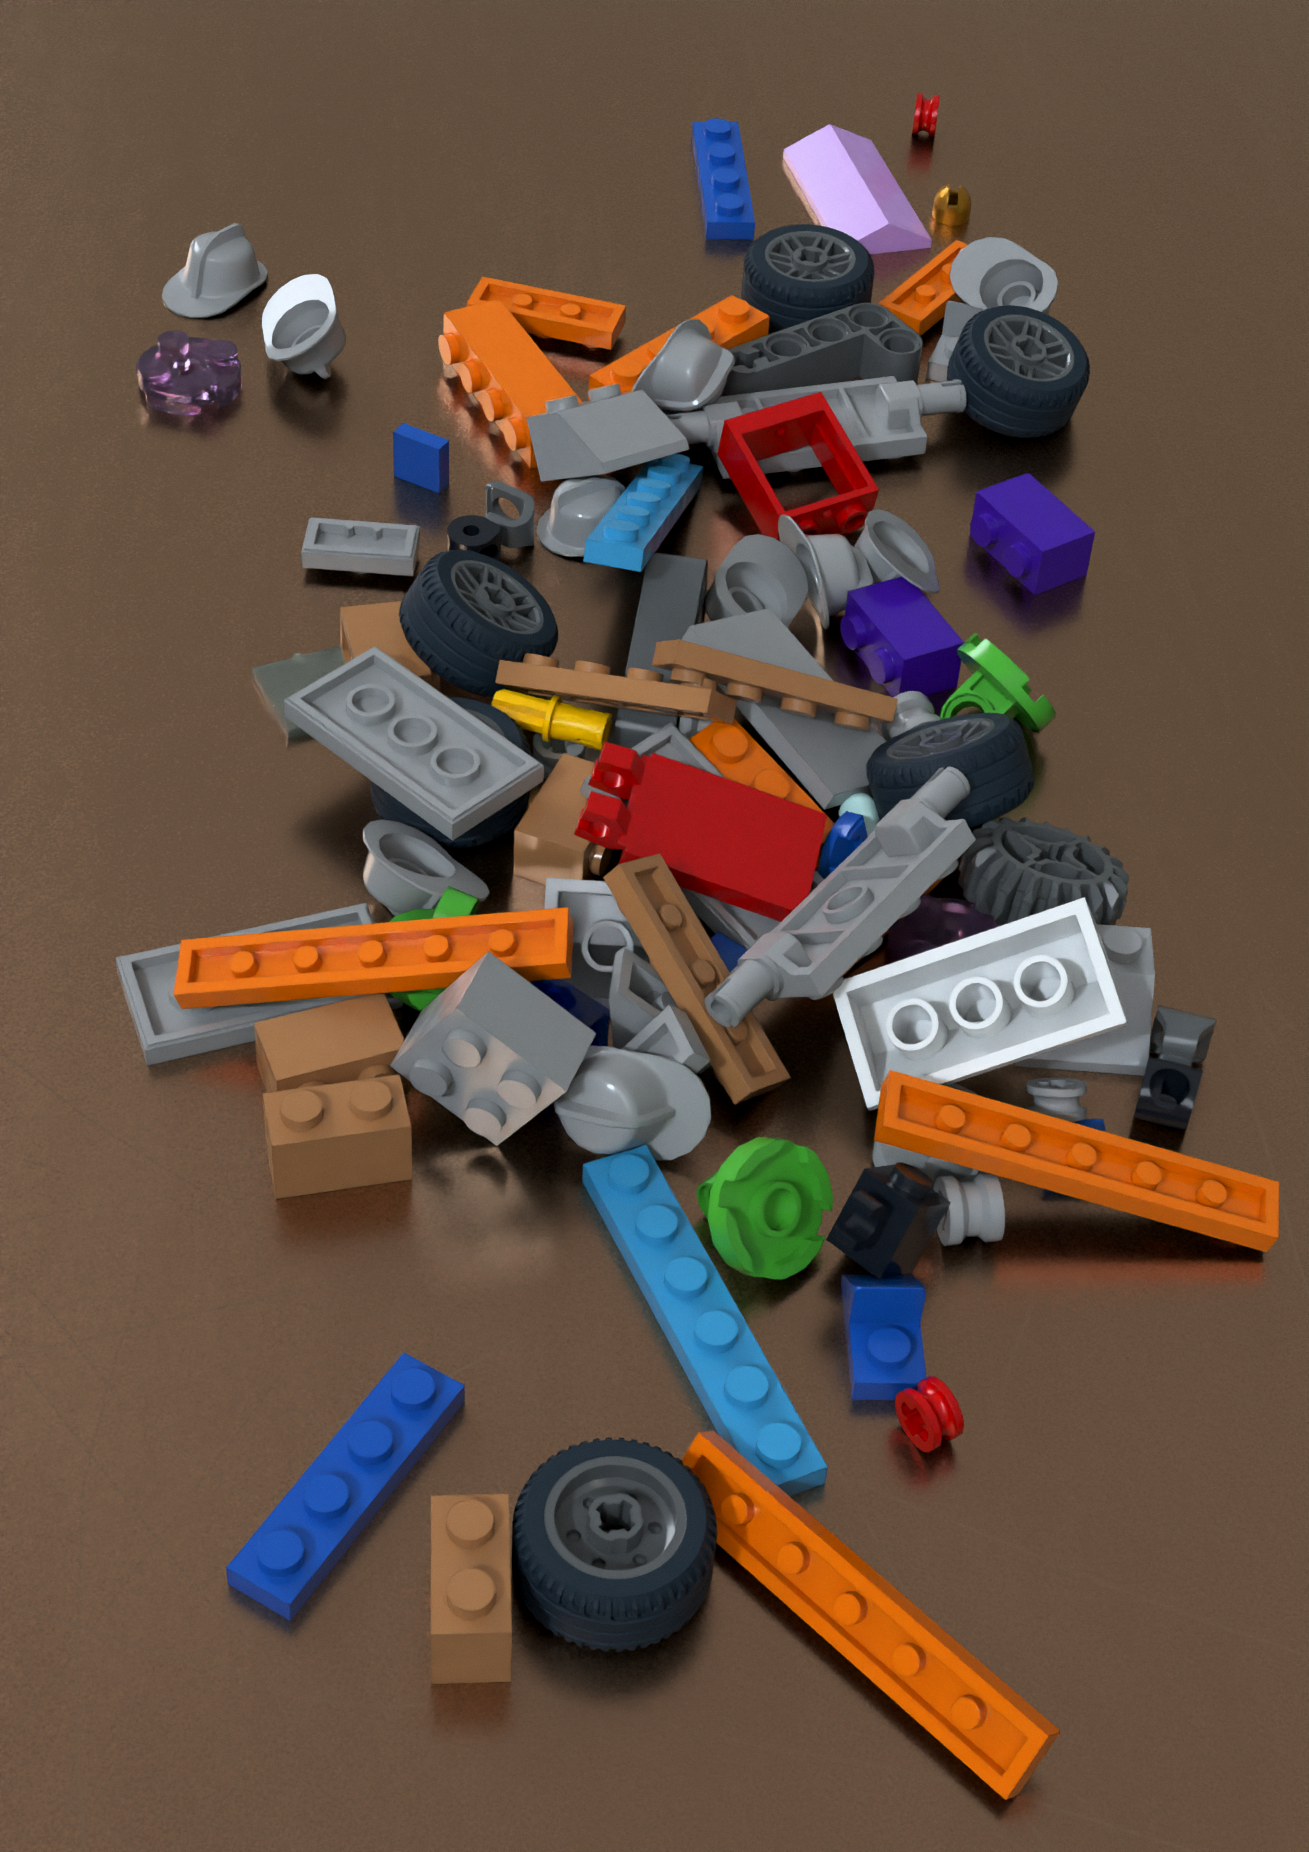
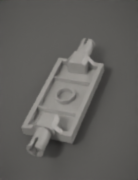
M895 376L720 396L715 404L703 405L701 410L666 416L687 438L688 445L704 443L706 447H709L723 479H727L730 476L717 455L724 420L822 392L862 462L879 459H899L903 456L925 454L927 435L921 426L920 420L922 416L964 412L966 407V391L959 379L916 385L914 380L897 382ZM810 445L757 461L764 474L783 471L797 472L802 469L822 467Z
M943 767L939 768L910 799L901 800L876 824L875 830L770 933L764 934L737 960L738 965L730 972V975L704 999L705 1007L710 1016L724 1027H730L731 1025L736 1027L763 998H766L768 1001H775L785 997H809L812 1000L826 997L837 990L844 981L842 975L858 959L875 951L883 942L882 935L898 919L916 910L921 903L920 896L935 881L952 873L958 866L957 859L976 841L965 819L948 821L944 819L970 794V785L964 774L954 767H947L945 770Z

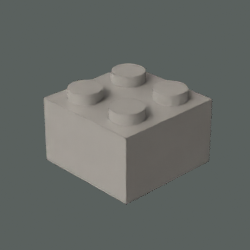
M488 951L421 1011L390 1067L408 1079L418 1091L431 1096L463 1120L473 1132L484 1136L498 1146L567 1092L596 1033Z

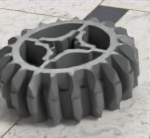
M1008 817L1000 818L998 822L989 821L983 823L981 828L974 829L972 834L976 841L962 854L959 865L960 875L958 884L964 889L963 896L969 902L976 903L975 909L981 914L992 915L997 925L1008 924L1084 897L1096 924L1115 925L1117 919L1121 918L1127 902L1129 875L1122 869L1123 863L1118 858L1109 856L1110 851L1105 846H1097L1091 843L1089 836H1078L1071 833L1068 827L1064 829L1051 826L1048 821H1045L1043 824L1035 823L1026 817L1021 818L1018 822Z

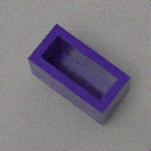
M1026 473L976 491L969 535L979 546L983 547L1004 566L1013 577L1017 578L1034 595L1087 575L1095 531L1030 473Z
M901 576L848 591L845 617L841 619L840 623L842 638L846 646L854 650L869 668L874 681L879 685L882 684L891 697L908 691L921 692L927 696L957 687L961 659L958 656L957 649L964 641L918 587Z

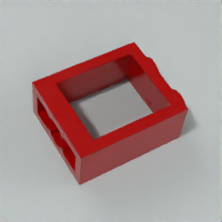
M822 392L724 420L717 455L763 535L780 541L778 520L783 514L789 515L805 535L836 534L839 532L851 533L865 525L867 514L874 509L879 489ZM810 445L838 495L785 512L757 461Z

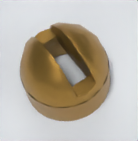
M950 184L939 189L933 203V218L939 223L950 226L962 225L968 222L971 212V197L968 191L963 186H960L959 190L950 189Z

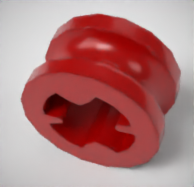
M917 92L912 135H918L920 131H926L929 137H935L940 95L934 94L933 98L927 99L923 96V93Z
M929 1376L918 1383L917 1391L912 1388H906L896 1394L895 1409L900 1425L911 1442L921 1451L929 1453L941 1445L942 1438L953 1440L963 1434L964 1420L960 1406L951 1390L937 1377Z

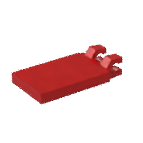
M609 742L604 743L599 759H596L593 765L588 785L621 799H629L626 807L620 799L591 791L585 808H582L579 814L574 835L608 849L622 850L619 864L660 853L680 887L782 922L810 894L827 814L653 752L650 757L643 754L639 757L636 750Z

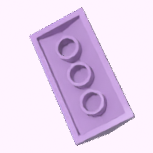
M829 124L784 149L783 158L821 226L830 227L852 236L868 250L870 255L931 248L932 239L872 140Z

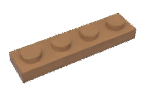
M680 639L657 642L652 662L654 667L672 671L671 682L703 686L704 678L718 682V684L727 686L725 695L730 698L751 703H761L762 696L781 700L780 710L783 712L815 718L817 710L835 715L834 725L855 731L868 732L870 723L893 722L898 702L897 698Z
M529 653L524 654L523 663L499 660L495 683L518 693L544 698H552L553 695H557L564 701L733 725L737 700L717 692L718 682L704 678L703 686L690 683H680V685L663 682V674L640 668H628L627 677L610 675L611 668L606 665L580 660L575 662L574 670L558 668L559 660Z
M661 854L618 864L603 878L615 897L619 910L630 923L649 956L652 967L660 975L677 1007L687 1013L711 1060L710 1064L714 1069L717 1080L725 1088L733 1104L735 1105L772 1091L791 1078L752 1010L736 1027L732 1025L724 1027L718 1024L708 1013L704 999L730 975V972Z

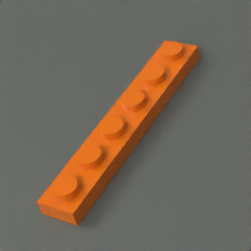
M569 907L184 939L181 940L173 995L181 1009L447 988L488 951L527 981L571 978L574 922Z
M889 1070L881 1084L874 1141L1263 1252H1268L1279 1238L1278 1181Z
M715 1431L699 1432L682 1458L683 1465H688L691 1468L693 1474L698 1476L700 1483H703L709 1494L717 1522L716 1543L1002 1798L1007 1800L1018 1795L1061 1731Z

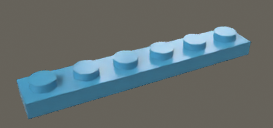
M676 453L648 461L586 538L583 562L641 572L700 489L703 466L690 464L689 457Z
M645 1144L584 1163L582 1182L718 1435L789 1496L825 1484L828 1467L647 1145Z

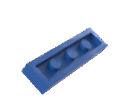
M719 118L709 119L706 122H692L691 139L706 239H754L755 219L738 122H728Z
M403 1352L226 1567L228 1585L292 1621L464 1404L465 1385Z

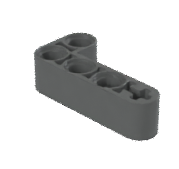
M874 303L854 304L728 349L735 357V364L728 374L721 396L845 382L859 376L863 380L895 376L897 382L914 380L917 385L923 346L922 338L885 307Z
M654 553L646 564L624 677H627L628 668H640L663 674V682L677 684L670 681L672 671L652 666L656 643L677 639L682 640L689 626L704 623L708 583L707 559ZM618 708L614 744L631 749L671 722L679 729L680 717Z

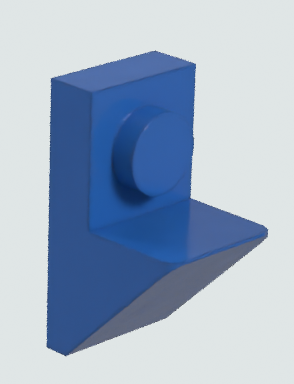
M842 1274L841 1288L852 1400H895L896 1394L906 1388H912L917 1391L918 1383L927 1378L920 1324L926 1298L925 1285L913 1275H898L879 1279L874 1275Z

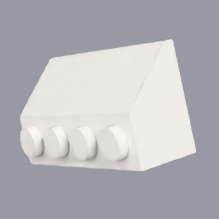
M1085 897L844 979L842 985L833 992L869 1111L878 1108L881 1084L889 1070L941 1085H950L1128 1025L1103 942Z

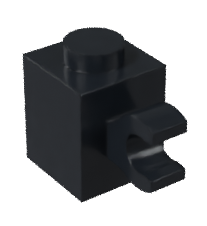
M897 1162L894 1165L865 1168L826 1240L879 1279L912 1273L951 1202L931 1189L933 1181L928 1175L909 1164Z

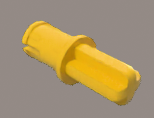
M502 689L496 691L491 705L514 719L521 729L542 734V741L550 743L554 738L581 744L582 746L601 751L604 743L608 740L612 724V714L564 703L562 698L557 695H553L551 700H546Z

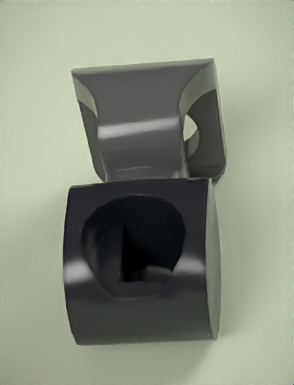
M492 481L488 483L485 487V516L466 515L453 520L447 527L448 551H473L501 562V545L508 548L534 546L535 500L528 493L503 482ZM499 498L511 501L516 506L520 517L515 520L508 517L500 508Z
M1158 1005L1150 1034L1149 1049L1151 1052L1159 1054V1058H1148L1133 1118L1182 1131L1187 1130L1203 1070L1191 1067L1192 1063L1199 1064L1205 1060L1217 1019Z

